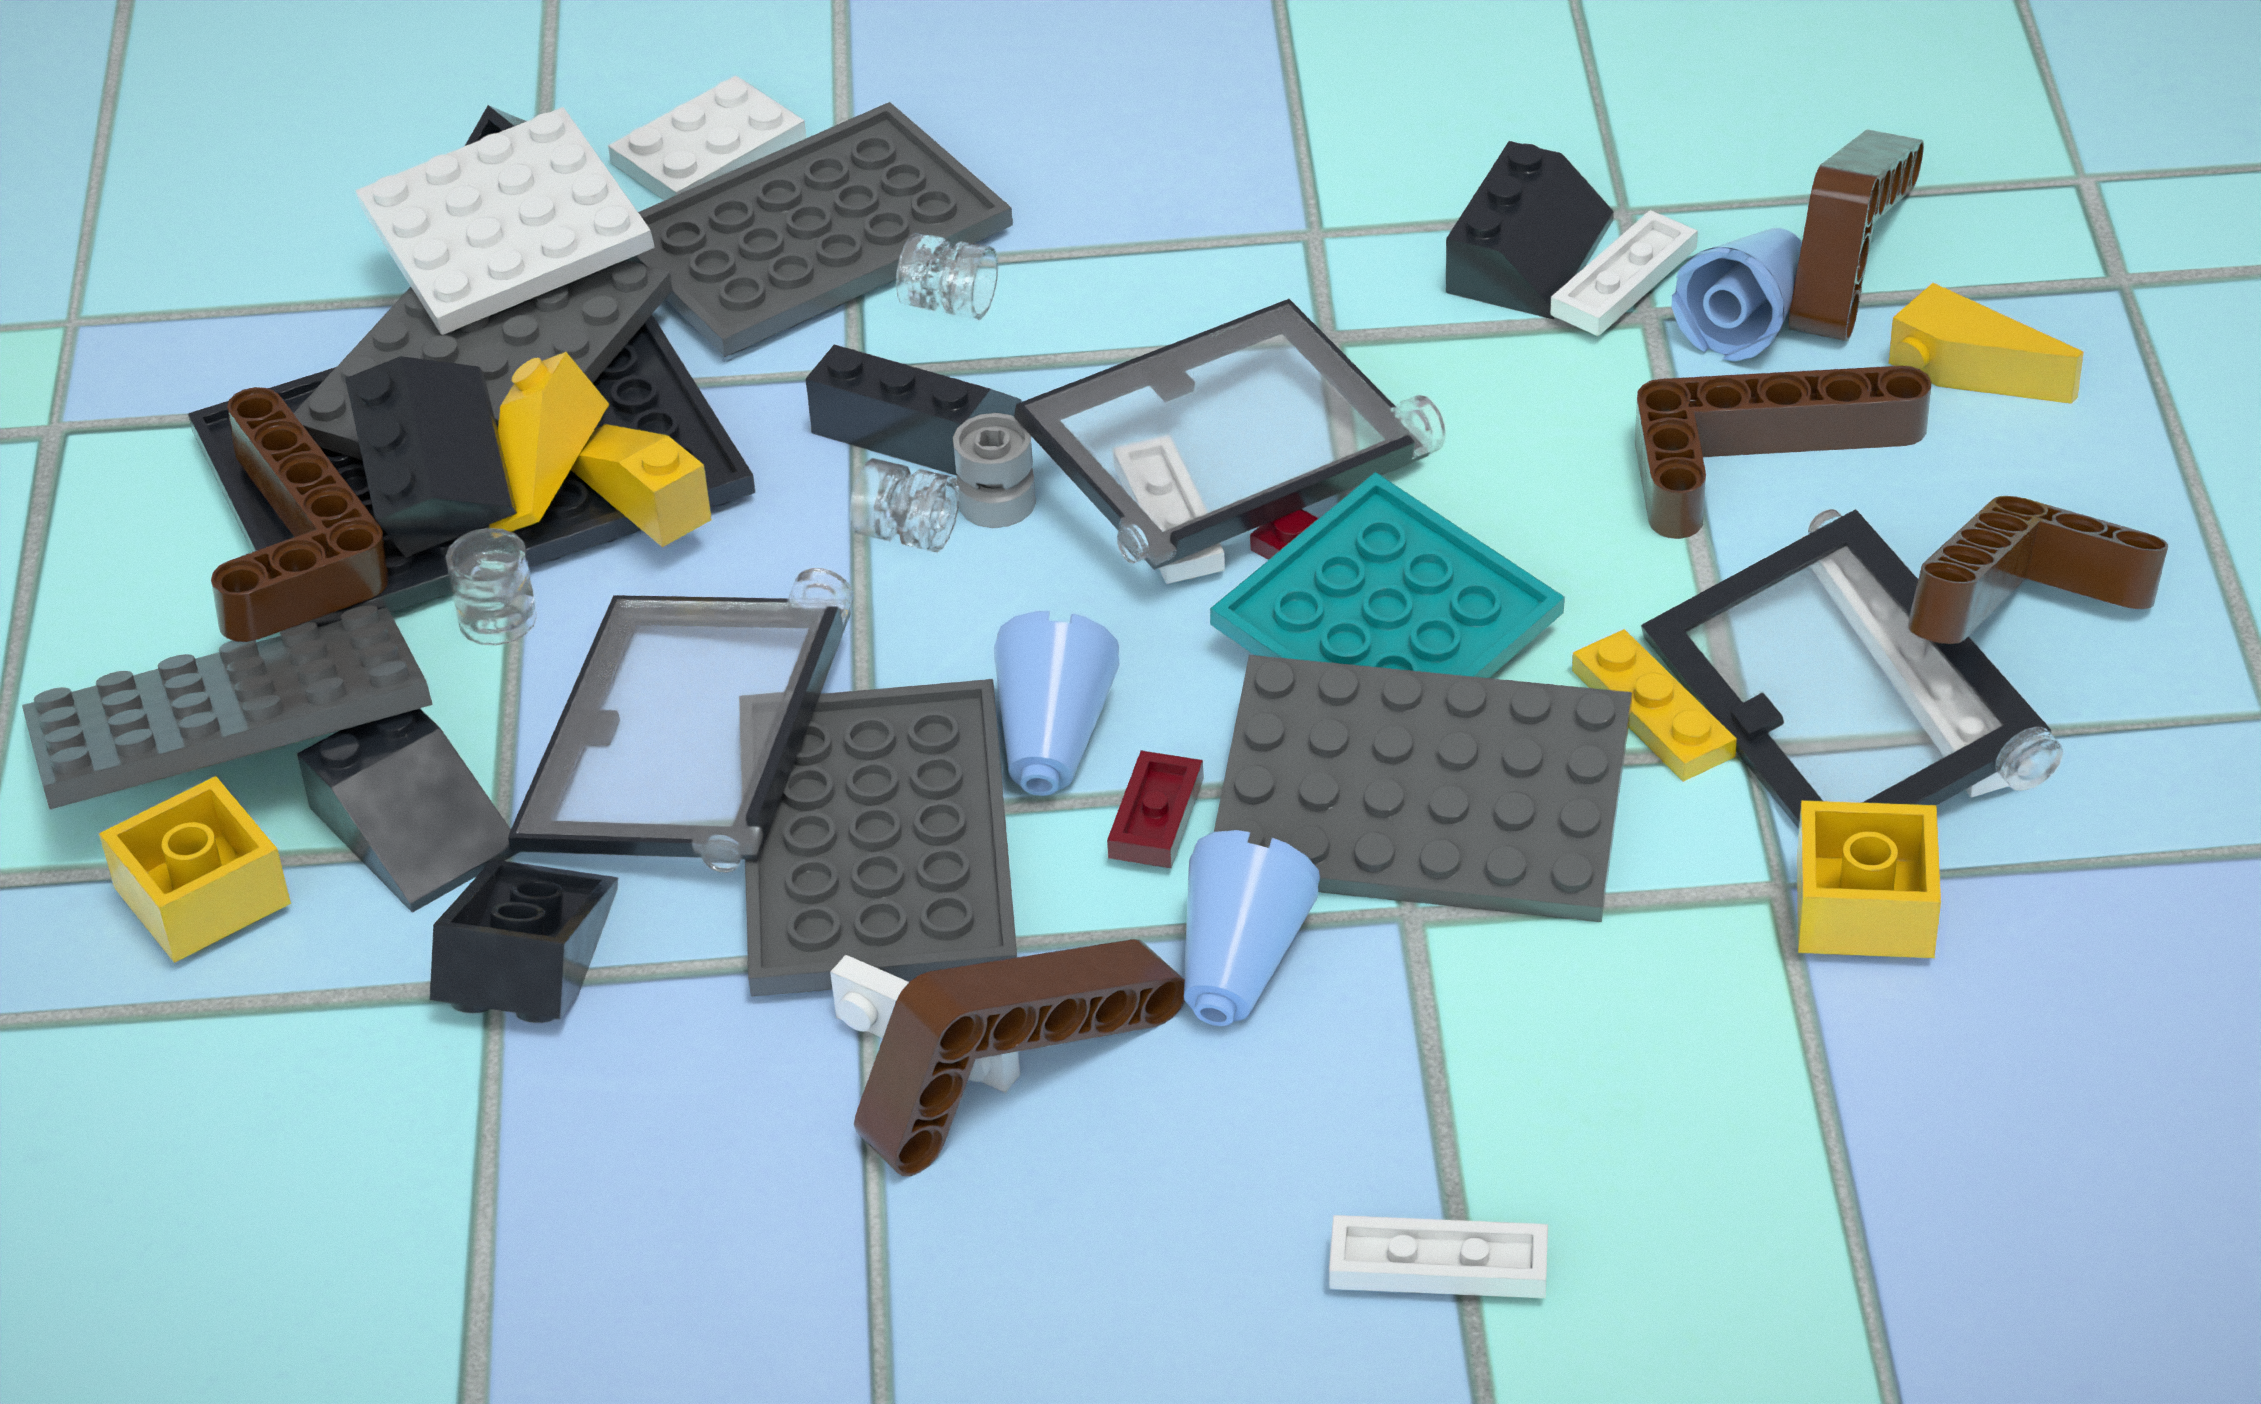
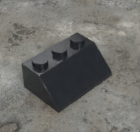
M1508 141L1446 238V293L1554 319L1555 317L1551 315V296L1587 265L1613 222L1614 211L1562 153L1542 149L1533 144Z
M835 344L805 379L812 434L956 476L953 436L957 428L966 420L981 414L1000 413L1014 416L1016 404L1022 402V399L987 387Z
M400 356L345 378L375 519L405 558L517 514L485 375L479 366Z

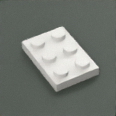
M735 75L692 100L678 105L672 111L652 122L633 130L630 134L608 145L611 164L663 200H667L807 137L805 120Z

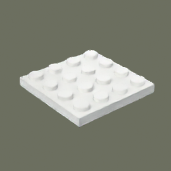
M564 107L549 113L539 114L532 120L502 132L487 135L477 142L447 154L437 155L425 163L395 175L385 176L375 183L355 190L360 208L441 335L655 248L651 230Z

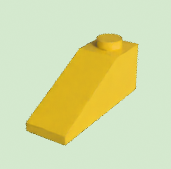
M1931 283L1893 317L1888 363L1893 366H1911L1920 369L1929 376L1932 381L1931 384L1938 387L2072 404L2078 398L2084 351L1938 284Z
M567 352L543 361L540 358H533L520 366L512 376L511 380L514 383L500 405L498 434L517 514L489 524V529L496 537L541 520L609 406L606 399Z
M605 424L593 431L570 469L661 547L670 544L712 520L704 465L668 435Z

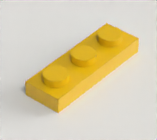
M1625 629L1573 652L1572 671L1589 688L1632 692L1629 728L1683 782L1736 757L1737 738Z

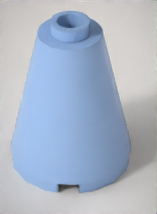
M1771 228L1695 254L1680 268L1676 278L1678 277L1676 292L1672 294L1671 307L1680 330L1695 347L1704 352L1707 349H1711L1726 355L1722 358L1725 360L1738 361L1752 358L1766 349L1778 336L1790 308L1802 241L1794 233L1786 229Z
M1034 611L1015 616L1000 626L994 645V660L1009 775L1023 790L1034 795H1051L1057 790L1066 788L1072 782L1120 665L1118 640L1104 626L1087 617L1071 614L1070 623L1049 621L1050 611Z
M1239 830L1213 832L1198 839L1189 859L1184 999L1200 1020L1217 1026L1229 1025L1233 1021L1243 1020L1249 1015L1318 898L1319 870L1305 854L1289 844L1274 838L1271 839L1269 848L1247 843L1250 832Z

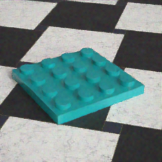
M1375 472L1210 608V625L1257 656L1490 678L1564 613L1565 596Z

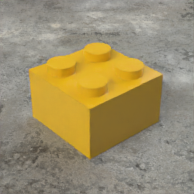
M216 776L99 833L115 890L174 963L291 904L277 847Z
M1801 800L1797 846L1798 953L1935 958L1941 907L1937 805Z

